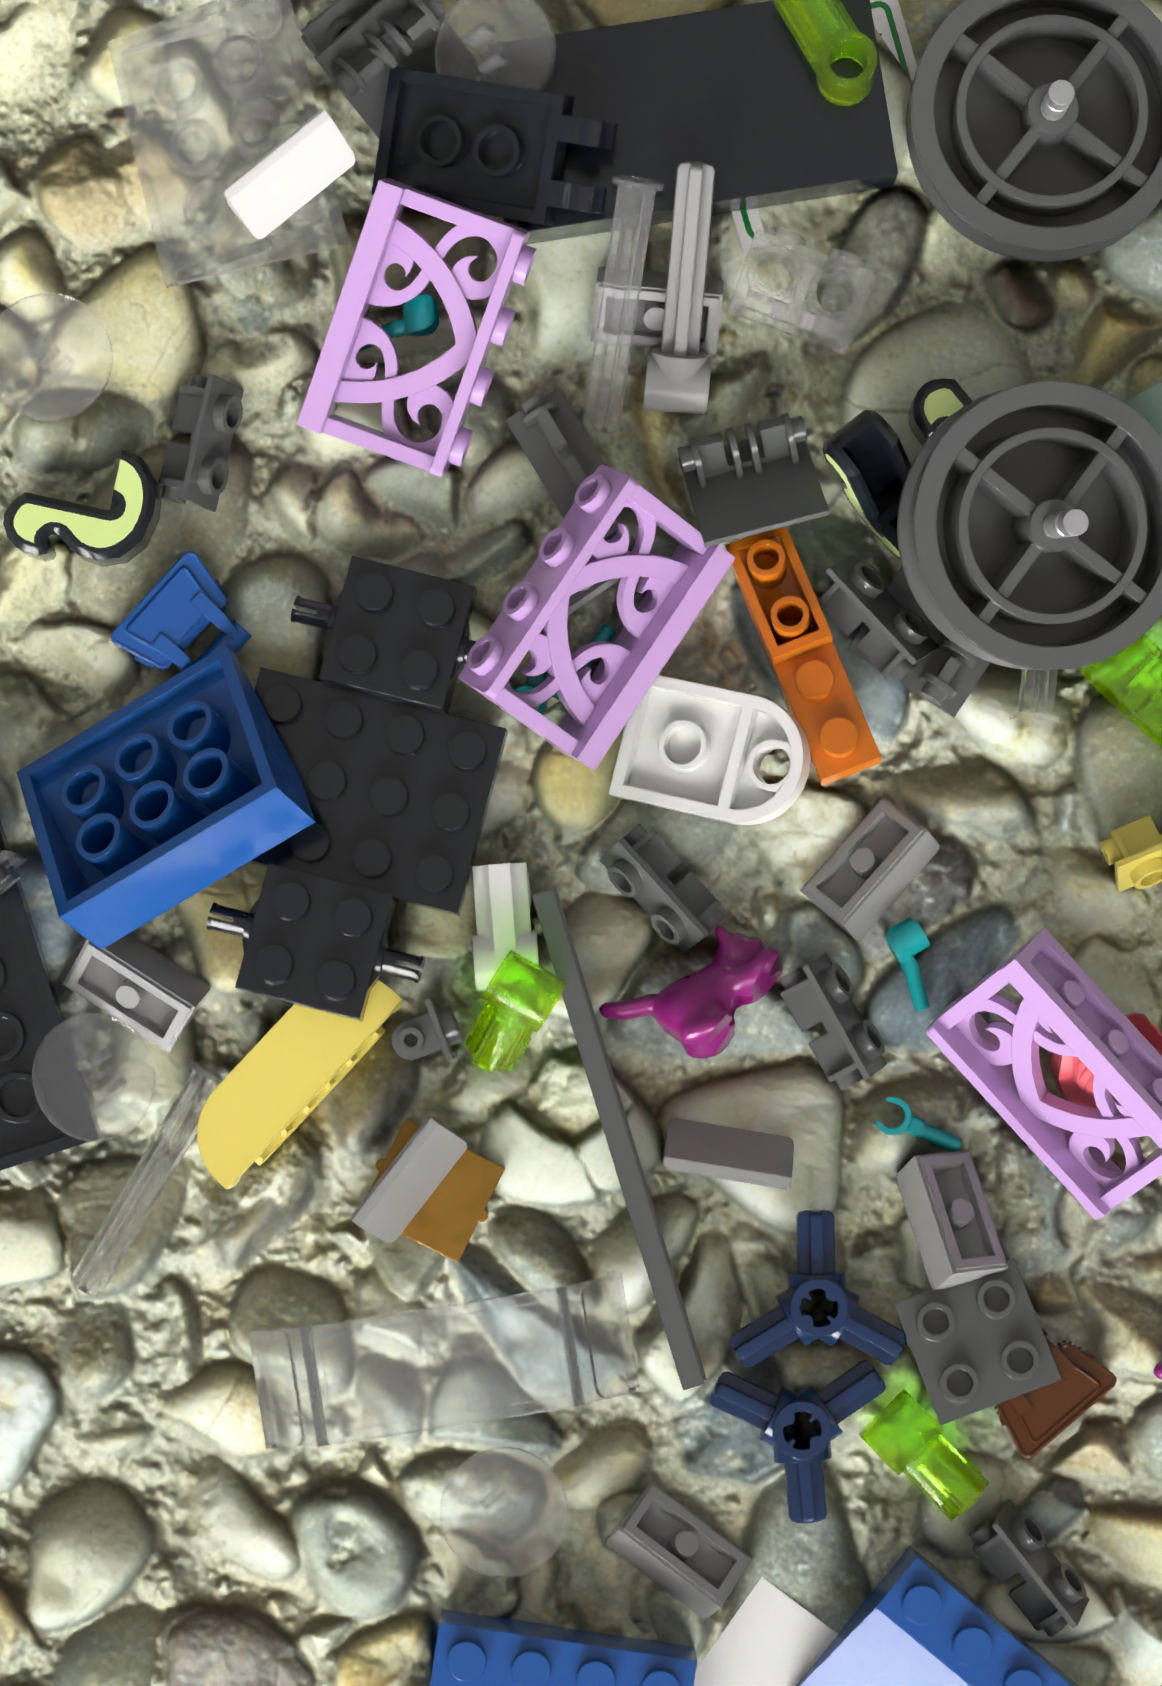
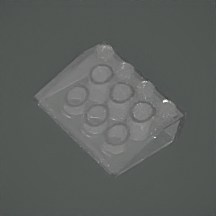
M213 0L107 42L166 288L350 244L335 181L263 239H257L252 235L229 207L223 194L224 188L318 112L292 0Z

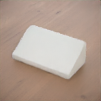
M319 110L224 188L223 194L229 207L252 235L257 239H263L351 168L356 159L332 118L325 110L322 112Z

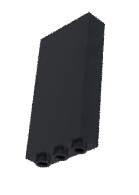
M773 0L489 45L491 65L479 67L481 81L574 96L571 116L618 124L614 150L567 142L561 181L607 188L604 213H586L557 207L554 226L503 218L504 222L531 231L527 245L672 222L677 167L681 162L686 161L704 162L713 165L715 168L712 215L893 187L898 175L870 0Z

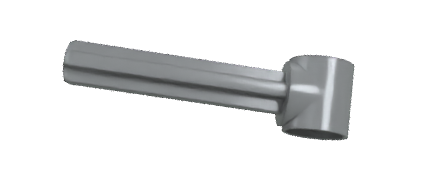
M686 161L681 162L677 167L661 347L653 348L647 356L643 410L698 415L707 414L711 358H708L706 352L699 350L716 172L714 166L708 163Z

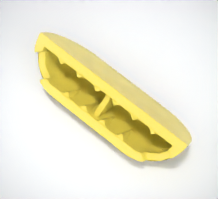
M378 980L370 991L362 1022L294 1004L215 1088L201 1110L197 1127L198 1147L202 1160L211 1175L225 1189H230L237 1185L243 1173L254 1162L259 1166L262 1165L386 1031L381 1025L392 1013H395L402 1007L403 999Z

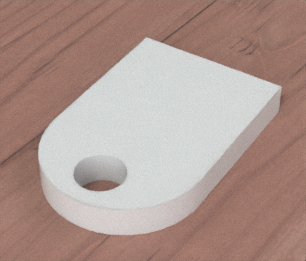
M658 675L625 725L608 794L621 799L731 824L757 825L765 823L787 811L802 793L810 770L809 743L803 728L796 718L786 709L768 699ZM778 749L784 750L790 760L788 774L778 783L767 784L761 776V762L769 752Z

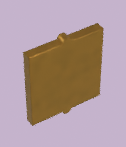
M407 1118L405 1119L386 1159H379L376 1162V1169L379 1172L370 1190L421 1125ZM467 1149L401 1234L458 1263L478 1222H484L488 1218V1212L485 1208L505 1167Z

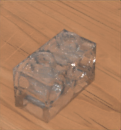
M771 227L769 233L757 229L727 312L845 355L852 343L877 273L864 269L866 261L850 252L830 249L829 254L826 255L804 247L806 239L790 230ZM777 262L783 265L789 272L790 284L780 290L768 289L759 282L756 269L763 263ZM829 283L841 286L849 296V307L841 312H830L824 309L817 300L816 290L820 286Z

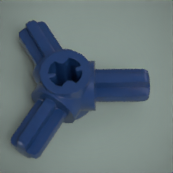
M804 1210L798 1212L796 1216L797 1272L788 1273V1289L775 1296L779 1303L778 1307L733 1333L729 1338L730 1344L739 1360L746 1368H751L798 1339L802 1341L804 1346L817 1339L833 1346L840 1339L885 1365H892L904 1348L906 1335L903 1330L858 1306L859 1295L846 1288V1273L836 1271L835 1216L833 1212L828 1210ZM820 1288L827 1300L834 1301V1307L831 1313L823 1310L826 1318L815 1322L807 1310L800 1309L803 1297L808 1300L812 1299L808 1294L809 1291Z
M868 1360L860 1361L817 1392H815L811 1385L799 1393L782 1387L777 1395L727 1371L722 1372L716 1380L710 1394L709 1403L712 1407L761 1429L759 1440L773 1446L774 1462L784 1463L789 1519L794 1523L808 1524L822 1521L827 1515L823 1460L832 1458L831 1441L843 1433L838 1424L885 1391L886 1385L873 1364ZM805 1412L810 1422L817 1418V1428L807 1430L806 1441L795 1442L794 1436L790 1431L786 1435L783 1434L784 1426L794 1423V1413Z

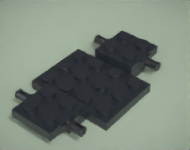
M352 556L343 590L335 599L333 605L301 598V596L296 597L294 601L296 609L292 608L291 622L326 630L328 646L319 676L321 682L261 667L255 692L300 776L316 822L249 862L267 867L260 897L250 909V913L218 905L215 902L211 906L210 913L212 915L234 921L227 922L208 917V930L212 929L243 937L244 956L235 985L236 989L362 1022L370 991L380 979L382 973L411 980L415 983H419L422 975L419 970L399 966L398 964L402 963L423 969L425 956H417L389 948L388 936L397 902L402 901L460 916L508 735L506 728L448 714L457 677L463 670L464 665L467 664V656L470 649L477 642L471 640L469 624L477 594L476 586Z

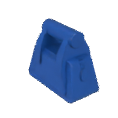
M188 551L180 557L112 632L111 641L116 646L135 655L134 660L149 667L153 665L155 669L159 668V671L165 670L167 672L169 668H173L174 664L180 669L185 670L226 644L237 654L252 635L234 619L230 621L222 612L227 609L226 605L229 604V601H227L228 596H225V592L221 591L222 587L218 579H213L199 556L193 551ZM212 623L222 632L193 662L185 651Z

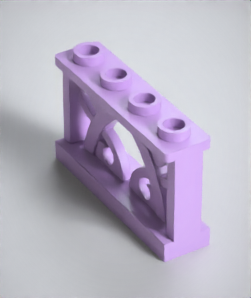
M384 178L379 180L296 425L319 434H328L429 471V473L442 477L448 471L450 463L461 467L473 435V430L463 427L471 403L482 407L494 375V370L484 367L492 343L500 346L504 345L515 315L514 309L506 307L514 282L524 286L537 249L527 246L531 231L411 188V186L393 179ZM407 206L456 224V226L444 235L435 248L420 233L400 219L404 207ZM478 236L488 240L496 251L497 266L489 279L478 281L470 273V264L475 258L479 257L478 255H470L460 259L453 269L444 258L447 253L461 239ZM415 262L422 269L415 280L402 290L392 288L385 276L388 266L392 263H398L403 266L406 272L405 277L411 272ZM431 281L448 312L456 344L431 363L411 372L398 375L399 359L392 339L379 324L367 318L371 304L383 307L403 304L420 294ZM490 296L479 330H477L476 321L468 299L480 300ZM373 344L381 349L385 363V376L383 379L374 380L377 375L378 362L371 368L363 367L358 362V352L364 345ZM466 365L455 399H453L450 393L438 385V383L449 378ZM408 396V413L419 425L422 424L419 417L420 409L427 404L435 405L442 415L441 427L437 435L432 439L421 442L407 438L400 430L396 421V399ZM338 402H382L381 420L384 432L335 415Z
M600 465L594 474L588 476L580 484L575 494L574 504L558 528L552 530L544 538L539 548L538 558L522 582L516 584L508 592L503 602L502 612L486 636L480 638L472 646L467 656V664L459 675L461 681L548 741L549 744L560 752L594 771L736 559L719 544L705 547L701 533L645 490L628 474L605 465ZM624 507H630L635 512L638 522V535L632 552L627 551L630 540L627 528L619 522L616 535L611 540H604V536ZM656 525L679 542L670 558L650 553L655 538ZM639 577H642L641 580H640V582H639V584H638V586H637V589H636V585H637V582H638V580H639ZM621 578L617 591V608L624 628L614 643L607 641L592 642L578 648L571 654L567 629L570 595L593 584ZM635 589L641 594L648 590L637 608H635ZM529 650L532 657L531 662L525 669L519 672L527 676H538L547 671L549 676L534 689L523 692L514 691L509 684V679ZM602 658V661L591 677L590 672L592 669L587 666L578 674L576 673L589 661ZM555 693H557L560 701L568 711L558 726L533 709L547 701Z
M1043 928L1023 947L965 993L952 1001L926 1028V1034L942 1053L958 1068L1094 1219L1099 1220L1115 1206L1162 1175V1056L1046 928ZM1008 983H1011L1022 995L1023 1000L1018 1007L1011 1001L996 995V993ZM986 1011L998 1014L1013 1024L1014 1027L1005 1022L988 1024L978 1012ZM1039 1045L1055 1054L1078 1057L1094 1075L1093 1095L1098 1109L1075 1104L1051 1094L1046 1088L1042 1076ZM1149 1135L1160 1148L1144 1158L1143 1151L1136 1137ZM1113 1138H1117L1125 1153L1126 1167L1123 1171L1110 1158L1115 1150Z

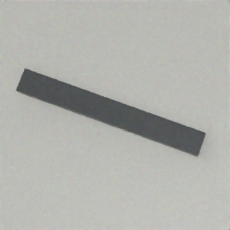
M550 889L533 894L532 898L682 1389L687 1390L705 1384L704 1380H707L558 892Z

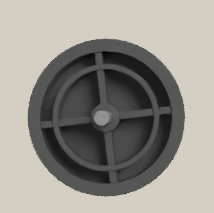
M964 0L940 24L922 55L910 88L906 112V138L915 175L923 192L943 219L961 235L991 252L1013 259L1032 262H1060L1094 254L1115 244L1136 229L1162 199V22L1140 0Z
M1046 381L1018 385L980 397L950 415L929 436L916 455L907 473L898 508L897 536L902 568L917 603L928 619L943 635L964 651L984 661L1021 670H1059L1082 667L1107 659L1137 641L1162 615L1161 435L1139 412L1122 400L1093 387L1072 382Z

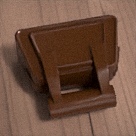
M1042 1328L1043 1333H1044V1336H1045V1338H1046V1336H1047L1048 1334H1047V1333L1045 1332V1330ZM1046 1338L1062 1380L994 1406V1409H997L996 1413L999 1414L1001 1426L1006 1427L1017 1451L1024 1458H1032L1117 1383V1377L1094 1360L1095 1355L1080 1346L1076 1348L1077 1345H1072L1071 1341L1066 1342V1340H1063L1061 1343L1057 1342L1055 1346Z

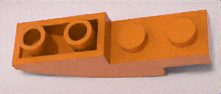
M787 527L747 536L725 545V549L736 558L731 565L786 708L796 718L806 734L811 762L821 786L880 764L881 754L834 647L831 630Z

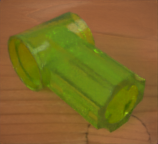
M774 0V6L817 75V85L820 93L828 101L842 106L859 103L868 96L874 83L877 52L874 43L865 34L858 31L841 1ZM851 58L862 66L863 72L851 79L842 78L831 70L830 65L837 59Z
M511 949L482 996V1000L486 1001V1004L465 1042V1045L471 1052L472 1062L489 1073L496 1070L511 1072L518 1060L522 1058L534 1031L538 1032L548 1018L567 982Z
M903 1389L859 1435L898 1475L903 1472L950 1521H953L957 1516L965 1513L980 1498L990 1482L942 1434L944 1429Z

